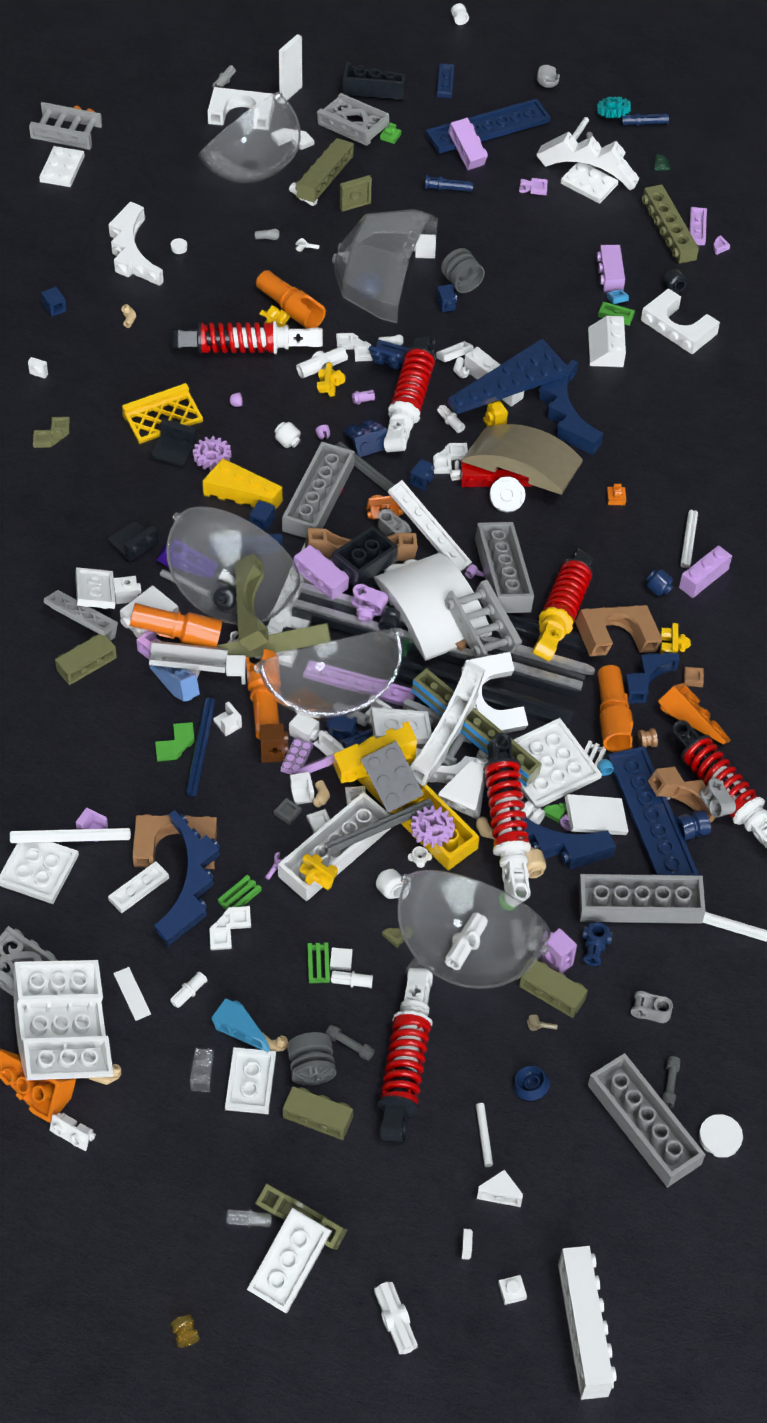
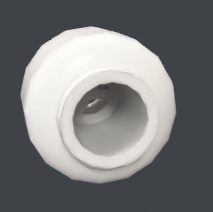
M282 422L275 429V439L285 448L295 447L300 442L301 432L292 423Z
M387 869L378 875L376 887L386 898L394 899L403 895L406 881L396 870Z

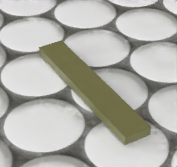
M328 623L270 634L268 635L269 642L252 651L242 646L239 641L220 644L217 647L227 648V655H246V657L252 658L262 656L264 649L277 653L331 642Z

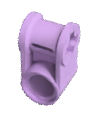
M357 584L353 588L354 596L351 599V603L355 608L369 606L375 610L374 614L378 616L381 615L389 597L382 591L375 590L364 584Z

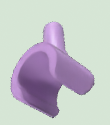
M473 564L466 569L465 576L472 579L475 575L485 578L484 573L480 572L477 566Z
M280 852L275 854L274 864L265 876L268 880L278 869V864L282 861L279 860Z

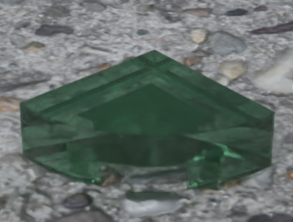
M656 155L654 169L670 170L669 160L662 155Z
M402 639L399 655L406 657L413 645V639Z

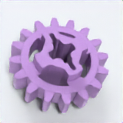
M214 436L210 440L205 437V441L199 440V444L194 445V462H197V466L203 465V469L210 467V471H212L213 467L222 458L230 462V445H227L226 440L221 442L220 437L215 440Z
M431 806V810L423 807V812L418 810L416 816L412 817V836H417V843L423 841V846L429 843L431 848H434L435 844L441 847L442 841L448 843L449 837H453L455 828L453 817H448V811L443 813L442 807H439L438 810H435L434 806Z

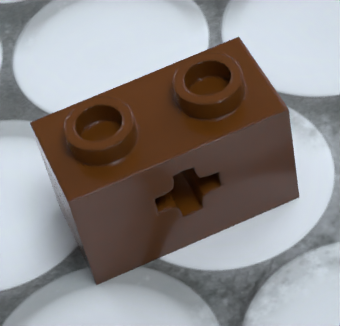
M283 724L260 725L262 763L284 762L285 754L289 753L288 731H284Z

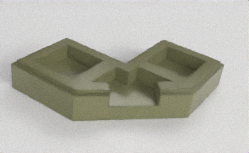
M52 417L51 430H34L33 447H52L69 435L70 418Z

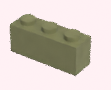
M98 634L93 636L90 640L77 645L71 651L55 659L57 672L68 685H71L116 659V648L106 635Z
M533 959L522 975L519 986L574 1018L586 1000L588 992L582 984L573 982L563 973L556 972L549 968L546 963Z
M292 1087L283 1107V1118L344 1140L353 1119V1109L346 1103H336L324 1095L312 1094L305 1088Z

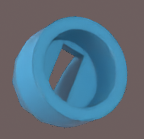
M602 759L597 765L602 776L613 772V765L607 759Z

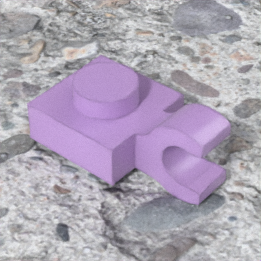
M532 178L531 181L521 179L519 192L525 193L531 190V194H547L546 179Z

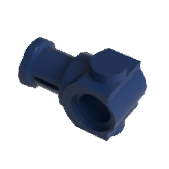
M601 922L590 923L589 927H584L582 938L586 939L585 947L587 952L583 957V962L587 965L594 967L601 965V952L605 950L606 944H611L613 932H609L610 927Z

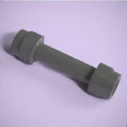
M330 1025L325 1034L329 1035L333 1042L338 1040L358 1052L359 1057L369 1061L374 1055L375 1050L368 1044L361 1045L341 1033V1029L337 1026Z
M675 1056L668 1057L666 1090L662 1095V1100L668 1108L674 1107L676 1099L674 1088L681 1060Z

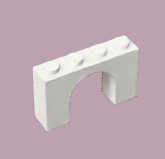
M214 87L208 108V124L224 125L228 111L236 107H247L255 112L254 129L269 130L275 109V94Z
M668 288L643 308L641 321L693 354L717 335L720 322L708 314L692 325H679L672 322L669 316L679 309L681 296Z
M510 652L466 660L461 668V672H463L468 661L486 669L474 708L504 733L525 730L528 723L524 707L496 710L488 706L482 697V685L485 682L495 678L511 676L514 672Z

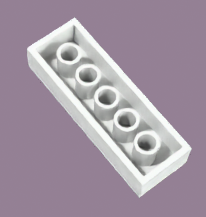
M362 792L278 864V877L305 901H308L323 887L316 882L310 885L305 883L306 876L299 871L303 862V856L306 853L310 856L314 854L322 857L323 865L326 867L334 865L338 868V875L391 828L332 854H327L324 844L391 814L366 793Z
M590 1246L563 1248L558 1267L580 1398L584 1400L608 1397L611 1389L614 1388L616 1370L610 1364L612 1348L611 1344L607 1343L605 1336L608 1335L607 1321L602 1319L601 1312H604L603 1299L599 1298L597 1291L600 1290L599 1276L594 1274V1268L596 1267L595 1254H591Z

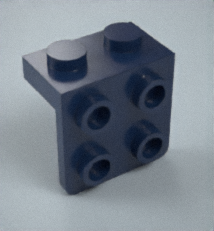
M378 339L376 347L369 346L368 350L375 363L380 365L385 363L393 369H402L404 355L409 348Z
M366 420L361 425H350L347 427L348 429L343 430L344 435L353 440L355 453L360 457L385 450L384 439L387 429L376 421Z

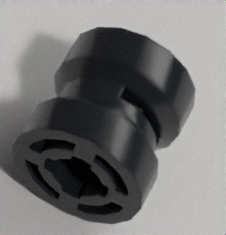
M384 608L378 628L384 633H394L401 616L400 612L395 608Z

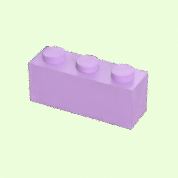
M468 118L452 122L448 133L467 170L485 165L488 156L487 151L483 149L481 140L474 131L473 124L470 123Z
M601 245L600 252H597V262H600L598 264V273H601L600 285H603L604 291L624 290L625 275L620 245Z
M309 545L294 556V569L331 600L348 589V575L337 568L331 560L325 558L318 549Z
M718 545L682 574L679 588L694 598L729 570L732 555Z

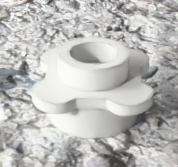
M417 846L408 855V860L416 863L419 868L424 867L425 863L432 859V854L428 853V850L422 846Z

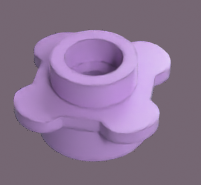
M361 606V608L356 609L359 620L371 621L375 616V610L369 606Z

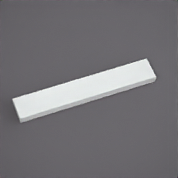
M403 480L388 490L390 496L435 549L452 561L460 572L472 563Z

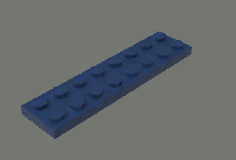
M537 99L468 118L470 123L473 124L474 131L479 136L481 142L550 122L549 114ZM451 123L426 130V136L439 154L457 149L448 133Z
M645 746L608 754L607 759L613 765V774L654 874L699 876L667 798L656 796L648 782L655 769Z

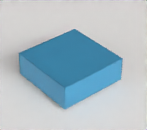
M620 289L608 292L607 299L613 304L629 301V295Z

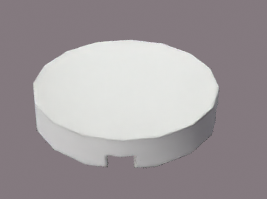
M500 478L490 489V501L501 512H514L524 502V487L515 478Z
M719 1114L708 1117L702 1123L699 1131V1140L704 1150L714 1154L713 1156L729 1157L740 1148L743 1133L738 1122L733 1118Z

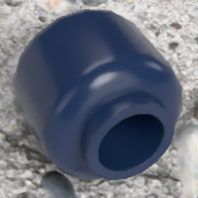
M654 569L646 579L647 588L657 596H661L663 593L667 595L673 588L671 585L673 578L662 569L657 571Z

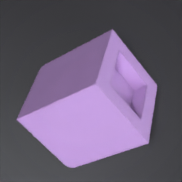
M147 630L137 639L138 652L150 659L152 640H160L156 638L155 632Z
M86 807L76 821V828L108 829L107 818Z

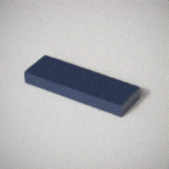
M439 64L437 97L452 98L454 64Z

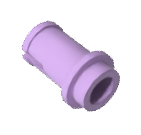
M355 391V393H352L353 403L359 405L361 402L374 401V391Z

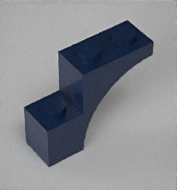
M679 653L641 655L640 673L626 674L624 689L628 697V704L646 703L648 686L657 676L668 671L677 670L680 660Z

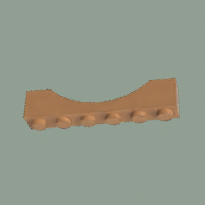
M308 528L305 548L311 545L318 549L324 557L332 558L335 550L352 539L340 537L327 529ZM396 533L387 537L398 546L397 561L415 559L418 548L416 533Z

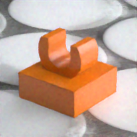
M621 484L607 487L608 505H626L625 487H621Z

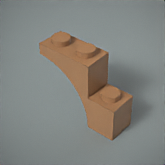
M675 767L656 769L648 780L656 796L677 799L695 811L705 810L710 823L715 819L699 795L700 791L706 788L703 780L684 782Z

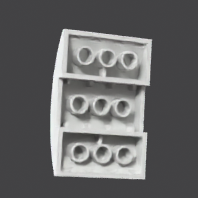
M437 553L374 577L381 591L388 595L389 604L391 606L394 605L400 612L401 618L408 627L409 636L425 661L457 649L455 643L465 639L450 610H447L444 600L452 590L457 598L474 592L459 569L446 556ZM478 599L461 605L465 613L482 609ZM485 615L470 620L474 629L489 625ZM492 632L480 635L479 638L483 639L491 636Z
M98 960L14 962L15 1024L19 1054L26 1080L113 1077L109 1038L105 1033L101 1001L103 994Z

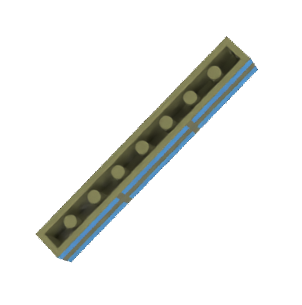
M426 668L413 679L412 693L442 717L455 691ZM473 708L465 718L460 733L488 755L487 744L498 733L503 731L477 709ZM511 738L513 759H517L521 763L520 771H518L521 773V778L518 781L527 787L539 776L542 763Z

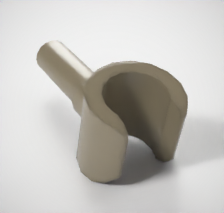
M530 1015L529 1020H527L528 1027L532 1031L540 1028L557 1030V1024L540 1022L538 1015Z

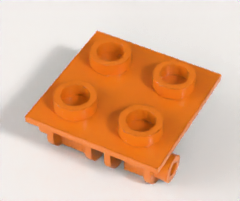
M390 494L385 497L374 495L368 499L366 506L368 519L371 518V520L378 519L379 512L383 509L390 508L398 517L403 515V510L399 508L400 506Z

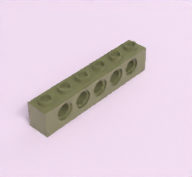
M663 185L644 188L642 203L646 205L649 215L654 220V224L660 230V235L664 237L667 247L672 251V256L677 260L678 264L697 260L699 247Z

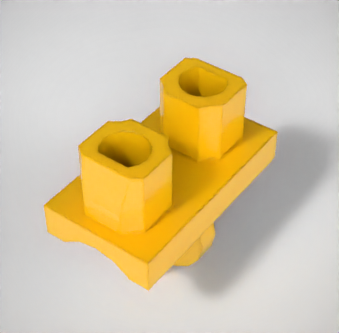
M273 305L268 311L262 310L259 313L267 318L265 322L271 323L276 321L278 327L287 325L286 322L290 318L287 312L282 309L279 310Z
M332 362L327 363L326 369L319 370L318 375L321 382H317L319 393L328 392L330 397L335 396L336 386L343 384L346 378L340 370L334 371L332 369Z
M673 623L672 628L661 629L660 635L662 639L670 641V643L661 642L660 654L677 653L678 649L684 652L685 649L690 647L691 640L685 637V634H680V637H678V623Z
M306 853L302 858L303 862L299 868V871L306 876L305 883L310 885L316 882L329 890L337 875L338 868L334 865L326 867L322 864V857L317 854L310 856Z

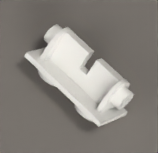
M323 730L317 735L319 739L313 743L326 756L344 749L336 739Z
M65 1113L53 1114L49 1131L86 1151L88 1142L93 1141L96 1136L93 1133V1129L81 1123L75 1127L77 1121Z

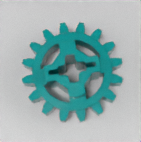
M607 97L603 101H599L597 111L598 114L606 116V118H620L625 116V114H629L631 103L626 98Z

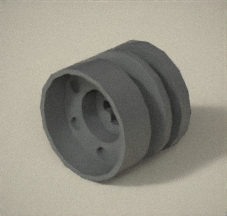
M466 248L452 251L443 260L441 265V271L444 276L454 285L456 291L460 293H467L477 288L485 275L481 264L475 260L474 256Z
M319 1032L304 1033L292 1038L287 1043L289 1060L292 1062L290 1064L291 1076L295 1084L302 1086L319 1085L335 1077L336 1066L332 1056L333 1047L329 1035Z

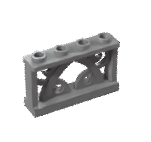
M342 93L327 107L317 111L318 125L366 146L385 127H389L388 113ZM346 116H361L363 122H351L347 120Z
M7 926L0 935V988L14 997L13 962L23 960H58L50 951L42 950L37 942L32 939L29 941L25 938L20 930ZM8 942L18 945L16 949H11L9 945L8 950L10 954L6 955L3 951V947ZM6 964L10 967L8 973L2 971L4 968H7Z

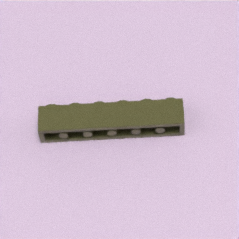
M338 138L331 143L322 156L316 160V163L310 167L309 171L304 173L302 179L297 181L295 190H297L296 197L314 203L353 158L354 143Z

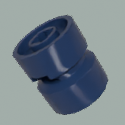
M705 810L695 811L691 816L687 813L675 818L684 841L695 838V835L701 837L711 833L710 820Z

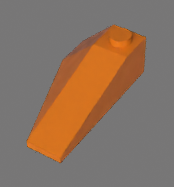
M684 683L673 686L658 701L663 712L670 714L678 720L687 721L691 727L705 735H709L723 745L731 740L717 722L709 719L710 713L708 710L698 705L700 700Z
M0 1049V1079L17 1092L16 1096L30 1106L29 1110L34 1115L51 1123L52 1115L60 1113L70 1101L76 1078L26 1080L20 1055Z

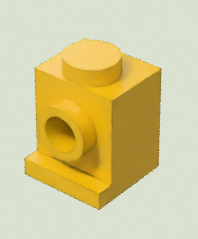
M500 400L487 405L486 417H483V420L488 427L507 424L508 411Z

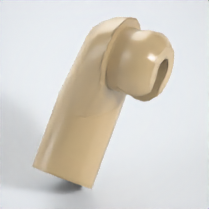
M125 304L121 308L126 318L123 325L130 328L136 318V313L128 304Z
M323 780L315 783L318 793L312 802L316 807L325 805L330 798V793Z
M478 818L476 827L480 835L494 839L492 836L493 829H491L487 818Z
M263 1033L269 1045V1051L278 1052L287 1048L288 1039L285 1036L271 1040Z
M117 1064L112 1065L113 1077L89 1078V1080L108 1085L120 1078L121 1067Z

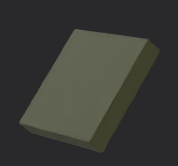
M370 175L340 184V210L342 212L371 204L372 178Z

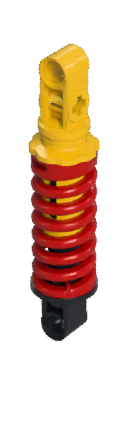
M579 548L575 550L571 558L561 563L546 604L539 615V630L541 634L532 653L548 662L556 652L558 642L572 631V626L584 595L593 579V570L590 566L593 556Z

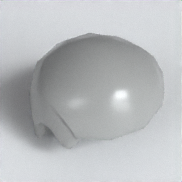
M542 65L537 72V81L545 88H553L558 84L560 75L556 74L555 67Z

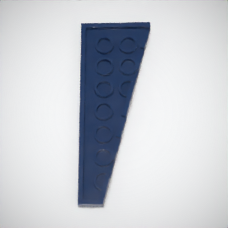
M541 339L449 397L447 404L457 415L569 376L571 369Z

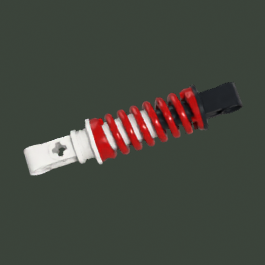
M276 321L271 323L264 322L262 328H260L258 322L254 323L253 328H251L249 322L245 323L244 328H242L240 322H237L235 327H232V323L228 322L226 330H224L223 324L219 322L217 330H215L212 322L208 324V328L204 323L198 322L197 329H171L172 347H198L199 354L209 353L211 346L214 353L219 352L220 346L222 352L227 353L230 346L232 353H236L238 348H240L241 353H245L247 348H249L250 353H254L256 348H258L260 353L268 350L269 353L274 354L277 353L278 348L288 349L289 346H323L322 328L289 329L288 325L278 327ZM298 333L301 337H303L300 338V341H297L296 338H293L296 337V334Z
M433 336L415 338L413 347L405 352L398 383L388 408L390 424L384 439V448L388 453L405 451L410 430L420 419L419 416L423 400L425 399V393L427 392L431 373L436 364V357L433 354L435 350Z
M677 721L673 725L675 741L684 750L681 754V760L688 766H691L693 773L697 774L699 780H703L706 787L712 778L719 779L724 784L726 790L736 803L735 812L729 814L733 822L737 825L744 824L745 829L749 832L752 831L759 842L767 848V810L763 809L765 800L756 796L754 789H749L747 781L742 782L743 776L736 774L737 769L734 766H730L729 759H723V752H717L718 747L716 744H713L712 738L709 735L700 737L687 721ZM682 730L687 731V732L684 733V734H679V733H678L679 731H682Z
M501 732L487 744L489 762L483 766V771L486 777V787L489 789L487 795L490 799L488 803L491 808L492 836L495 839L493 842V853L501 858L499 863L500 867H502L505 899L509 905L516 907L528 899L531 893L527 869L528 858L525 854L531 850V844L529 843L528 832L523 831L527 828V823L522 821L526 818V813L521 811L525 808V803L520 801L524 797L523 792L519 791L522 788V783L518 781L521 778V773L518 772L520 771L521 763L519 760L513 759L511 738L508 734Z
M409 968L405 998L400 1005L401 1012L395 1013L392 1020L391 1044L388 1048L389 1054L386 1059L387 1065L385 1066V1075L383 1077L384 1085L381 1088L382 1096L377 1103V1107L384 1112L380 1129L382 1141L404 1142L407 1135L408 1117L415 1116L418 1113L419 1100L416 1096L420 1093L418 1085L422 1082L420 1075L424 1072L422 1064L426 1060L423 1054L427 1052L425 1044L429 1041L428 1033L433 1024L432 1020L427 1017L430 1010L428 999L433 981L431 968Z

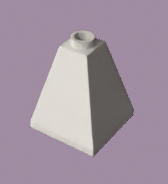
M478 759L470 760L440 791L439 797L450 808L478 819L480 817L485 784V773L483 771L485 763Z

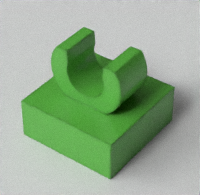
M390 123L389 127L385 128L381 133L380 139L395 144L401 135V130L396 129V124Z

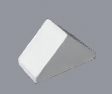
M505 1170L480 1185L477 1199L517 1207H521L523 1194Z

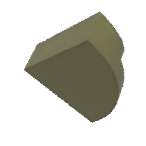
M391 927L384 930L382 936L398 948L411 936V931L406 928Z

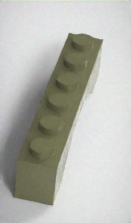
M254 553L235 562L234 572L236 577L238 640L249 651L269 642L268 628L255 616L254 612L256 592L264 578V564Z

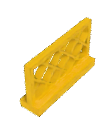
M186 383L122 405V415L129 423L139 444L160 437V431L154 428L157 423H161L162 420L159 419L161 414L170 416L169 421L172 418L181 420L180 424L188 426L203 422V417L193 401ZM187 399L189 401L188 407L180 405V401ZM168 405L174 407L172 412L163 409ZM176 409L184 410V416L175 414ZM148 412H158L157 417L148 416ZM190 412L196 414L197 418L189 419L186 416ZM140 417L142 420L139 424L133 422L131 418ZM145 419L154 422L152 427L143 425ZM140 429L149 431V434L141 437L139 434Z

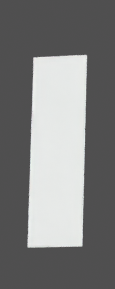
M127 967L115 972L114 976L135 1020L137 1021L151 1015L130 968Z

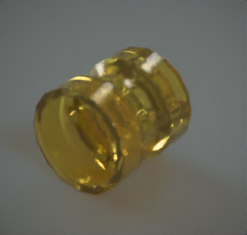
M191 1315L179 1317L171 1323L172 1330L177 1335V1345L180 1348L188 1347L200 1339L198 1332L194 1330V1320Z

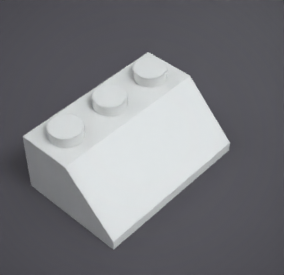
M606 316L588 327L590 366L623 367L626 355L624 316Z

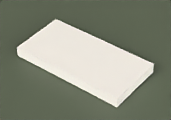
M298 34L279 50L280 101L283 103L302 88V36Z
M292 1208L247 1290L287 1313L332 1231Z

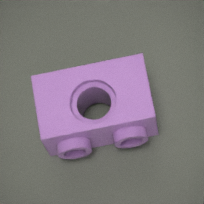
M560 928L554 933L550 932L544 939L541 960L554 971L563 973L574 963L577 944Z

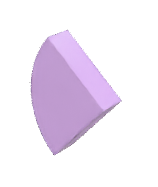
M721 235L718 236L713 245L714 253L717 255L729 250L730 244Z

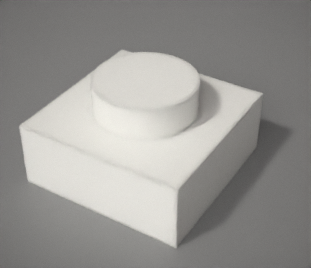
M33 357L29 359L30 374L46 378L48 375L47 362Z
M521 1275L499 1280L498 1285L505 1305L527 1299Z

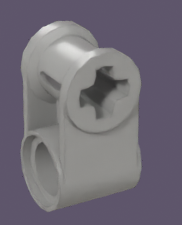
M383 509L379 512L377 527L387 537L396 533L411 532L408 523L399 518L393 511Z
M710 779L708 786L699 793L700 798L714 817L729 815L736 810L734 799L719 779Z
M637 991L635 993V1004L631 1008V1014L634 1017L659 1023H665L670 1020L673 1003L669 998L644 991Z

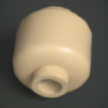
M531 847V850L525 853L528 858L527 869L529 878H538L546 869V861L541 850Z

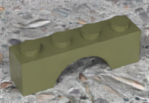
M270 1184L265 1185L255 1203L286 1220L291 1209L294 1208L330 1229L332 1232L325 1245L331 1249H338L348 1230Z

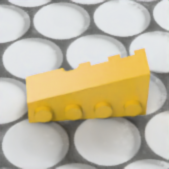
M223 458L203 480V494L210 497V495L218 496V499L221 500L230 499L234 500L237 504H250L253 508L260 500L274 505L275 510L283 501L281 486Z
M409 721L402 723L403 727L395 731L393 728L386 730V735L379 738L374 736L368 738L361 746L355 744L334 753L333 765L341 784L353 782L365 776L369 777L360 757L394 740L397 741L408 764L414 762L416 759L417 738Z

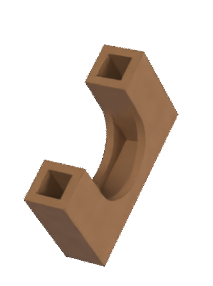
M647 605L581 609L575 620L590 656L607 655L613 642L606 629L608 625H616L626 629L632 635L640 653L656 652L663 640Z
M136 815L133 846L134 867H149L155 862V851L159 841L167 835L180 834L171 824L169 815ZM185 815L189 822L187 825L191 830L195 828L201 838L207 835L210 839H217V817H191ZM215 860L205 868L214 869Z

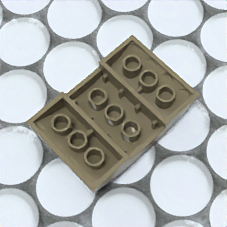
M500 424L486 427L462 458V462L495 472L499 467L529 477L528 484L561 495L583 461L570 446L555 436L536 428L516 424Z

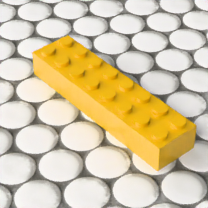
M370 777L358 778L357 780L384 806ZM419 784L424 795L390 813H396L428 798L433 802L435 810L442 807L443 813L448 811V817H453V823L455 824L453 837H449L448 843L442 841L441 847L435 844L434 848H431L429 843L424 847L449 871L478 849L479 836L427 784L425 786ZM412 819L401 823L412 834Z

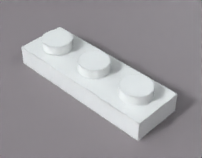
M155 861L109 895V901L122 914L168 880L169 874Z

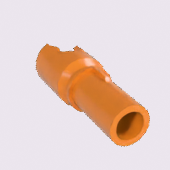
M269 270L263 271L258 276L256 281L257 288L276 301L280 308L285 310L292 319L304 328H317L322 323L326 310L319 302L302 290L290 286Z
M135 603L129 626L156 632L159 636L171 639L177 637L181 643L217 647L222 620L191 612L182 615L180 611L174 613Z
M267 649L263 650L262 665L253 664L249 661V657H246L248 690L251 692L250 699L253 702L255 732L259 740L260 725L279 724L277 699L279 698L278 689L280 688L278 658L275 652Z
M607 665L600 668L597 673L601 697L599 719L603 745L608 751L616 753L632 748L631 732L633 717L629 709L627 694L624 692L621 670L617 666Z

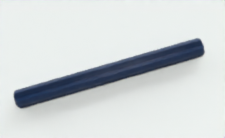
M206 698L204 701L186 788L187 796L195 797L197 795L215 707V699Z

